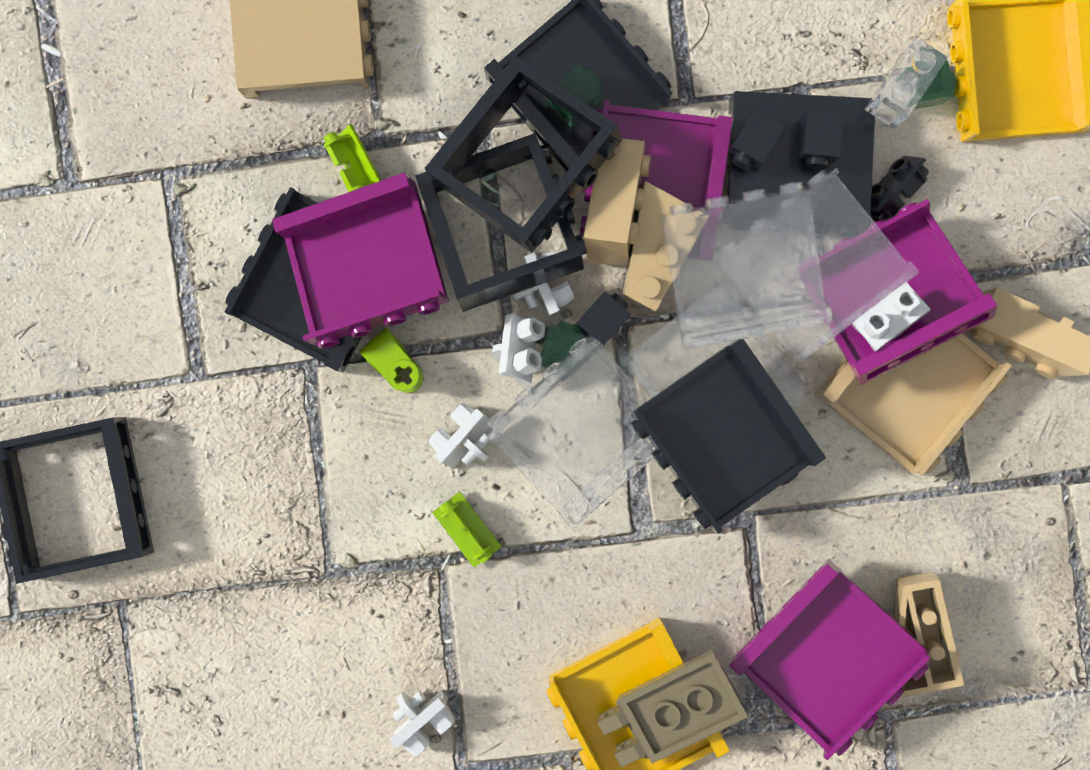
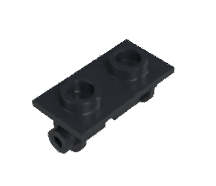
M912 156L899 158L890 166L887 175L879 183L872 186L871 211H874L871 217L875 222L891 219L905 205L898 196L900 192L905 198L910 199L927 181L926 176L929 174L928 169L923 166L926 161L925 158Z

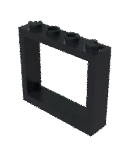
M515 55L424 169L436 184L532 254L544 239L546 241L549 240L552 234V227L560 217L565 218L572 211L575 205V198L583 188L588 189L595 182L598 176V169L606 159L609 161L615 156L614 151L621 143L622 138L617 124ZM530 85L598 133L522 227L456 179L455 176L526 87Z
M535 133L472 155L455 176L460 182L466 183L533 159L546 196L550 194L560 181L557 173L551 175L548 165L553 164L550 152L546 144L540 146ZM427 172L415 175L456 298L463 312L584 270L582 255L588 253L581 234L574 236L571 225L576 224L571 211L565 218L560 217L556 222L567 250L468 284L437 194L445 189L436 184Z
M112 417L0 441V508L3 517L1 531L4 539L8 542L10 552L8 563L9 567L13 566L16 584L140 558L154 553L126 417ZM102 433L125 548L40 566L17 451Z

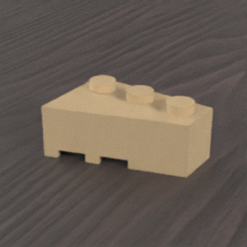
M622 138L621 143L614 151L615 156L609 161L606 159L598 169V176L593 183L584 232V243L588 253V262L627 267L632 244L637 245L640 223L636 222L637 210H642L645 189L641 188L642 177L649 176L651 155H645V141Z
M644 181L641 184V188L645 189L642 210H637L636 222L640 223L637 245L632 244L622 294L657 311L705 224L708 215Z
M999 288L983 291L984 295L988 293L997 304L994 318L970 330L974 333L973 338L989 346L995 344L1005 349V356L1017 362L1023 363L1027 361L1036 366L1035 372L1049 379L1063 376L1089 375L1090 336L1071 328L1075 321L1063 316L1061 322L1040 312L1041 306Z
M933 572L897 578L893 618L929 650L930 660L927 661L930 664L928 670L916 681L911 677L901 687L904 689L901 697L964 686L940 579Z

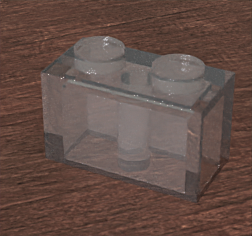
M917 37L903 51L865 110L895 129L909 117L948 57Z

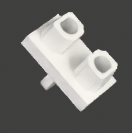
M533 252L524 256L525 262L527 264L553 255L555 252L535 256ZM568 282L551 289L548 283H544L512 295L515 301L525 298L531 310L539 306L534 295L539 292L549 317L559 314L560 308L575 299Z
M905 282L853 321L852 326L876 352L928 314L930 308L910 285Z
M514 313L505 315L502 343L496 344L492 348L493 358L500 361V375L515 378L522 385L532 383V373L540 370L542 365V357L540 352L535 350V343L544 337V323L533 317L523 319Z
M461 403L452 412L451 416L460 425V428L453 436L443 428H440L429 439L430 444L437 452L434 457L452 469L460 461H463L468 466L476 456L484 462L490 457L483 448L491 440L485 433L493 425L494 421L477 408L474 410Z
M442 690L420 709L418 706L426 699L422 692L418 691L412 698L404 692L396 697L400 708L392 714L394 719L400 722L406 716L409 717L394 730V736L390 739V742L396 749L403 745L405 749L416 757L431 741L422 731V726L429 721L441 735L454 724L456 718L446 705L448 696Z

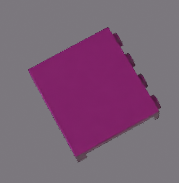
M604 101L603 110L596 109V111L618 125L621 138L645 141V155H651L649 176L642 177V183L646 181L708 215L686 258L712 261L733 117L718 115L716 118L610 105V101ZM593 184L588 189H585L584 202H590ZM582 216L580 234L582 237H584L587 216Z
M405 172L272 219L275 233L285 238L309 334L302 336L305 342L318 346L320 349L333 347L340 343L339 339L350 335L354 338L366 336L372 333V328L382 324H385V326L399 325L406 321V316L418 312L419 315L431 314L440 310L439 305L449 302L416 183Z
M928 199L919 204L914 202L906 205L898 212V215L887 221L879 220L874 222L861 235L855 238L847 237L842 239L831 251L823 255H813L807 258L801 267L797 268L803 287L861 385L994 318L997 304L989 293L986 295L982 293L930 213V202ZM907 282L927 304L930 312L875 352L866 339L852 326V322L903 283Z
M828 559L733 657L729 667L739 676L744 672L824 749L823 757L828 760L834 753L841 756L853 743L851 737L860 728L863 731L869 729L879 717L876 712L885 703L889 706L893 705L904 693V689L901 687L911 677L916 681L928 670L930 664L927 661L930 660L929 650Z

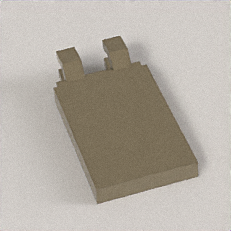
M711 649L618 695V699L615 701L617 706L599 714L600 719L597 723L604 735L626 724L630 728L634 737L616 745L617 751L614 754L620 766L623 767L643 756L646 759L649 758L651 763H655L748 718V711L714 649Z

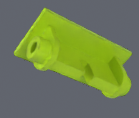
M349 124L339 135L336 132H331L324 137L326 142L324 148L328 151L335 167L344 165L346 168L342 169L339 174L348 192L382 181L352 124Z
M460 491L432 512L474 568L480 563L482 564L487 561L494 552L502 547Z

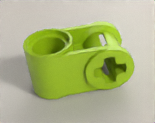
M386 327L359 350L367 362L396 390L404 393H413L422 386L424 376L421 368ZM405 369L408 372L413 370L410 374L412 379L410 384L405 382L399 383L402 379L401 370Z

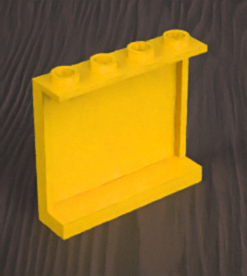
M956 0L950 6L947 13V25L952 29L953 42L950 47V59L952 63H955L956 77L953 81V94L958 98L959 111L956 115V128L958 132H961L962 142L1085 133L1090 130V0Z
M660 618L549 675L550 687L546 689V692L555 709L561 706L566 716V719L562 720L563 725L571 740L577 738L583 750L579 751V755L587 770H680L712 752L715 753L717 758L730 752L721 733L717 732L655 763H651L649 758L646 759L643 756L621 767L614 755L615 751H617L616 745L634 737L630 728L626 724L606 735L602 733L597 723L600 719L599 714L617 706L615 701L618 699V695L683 664Z

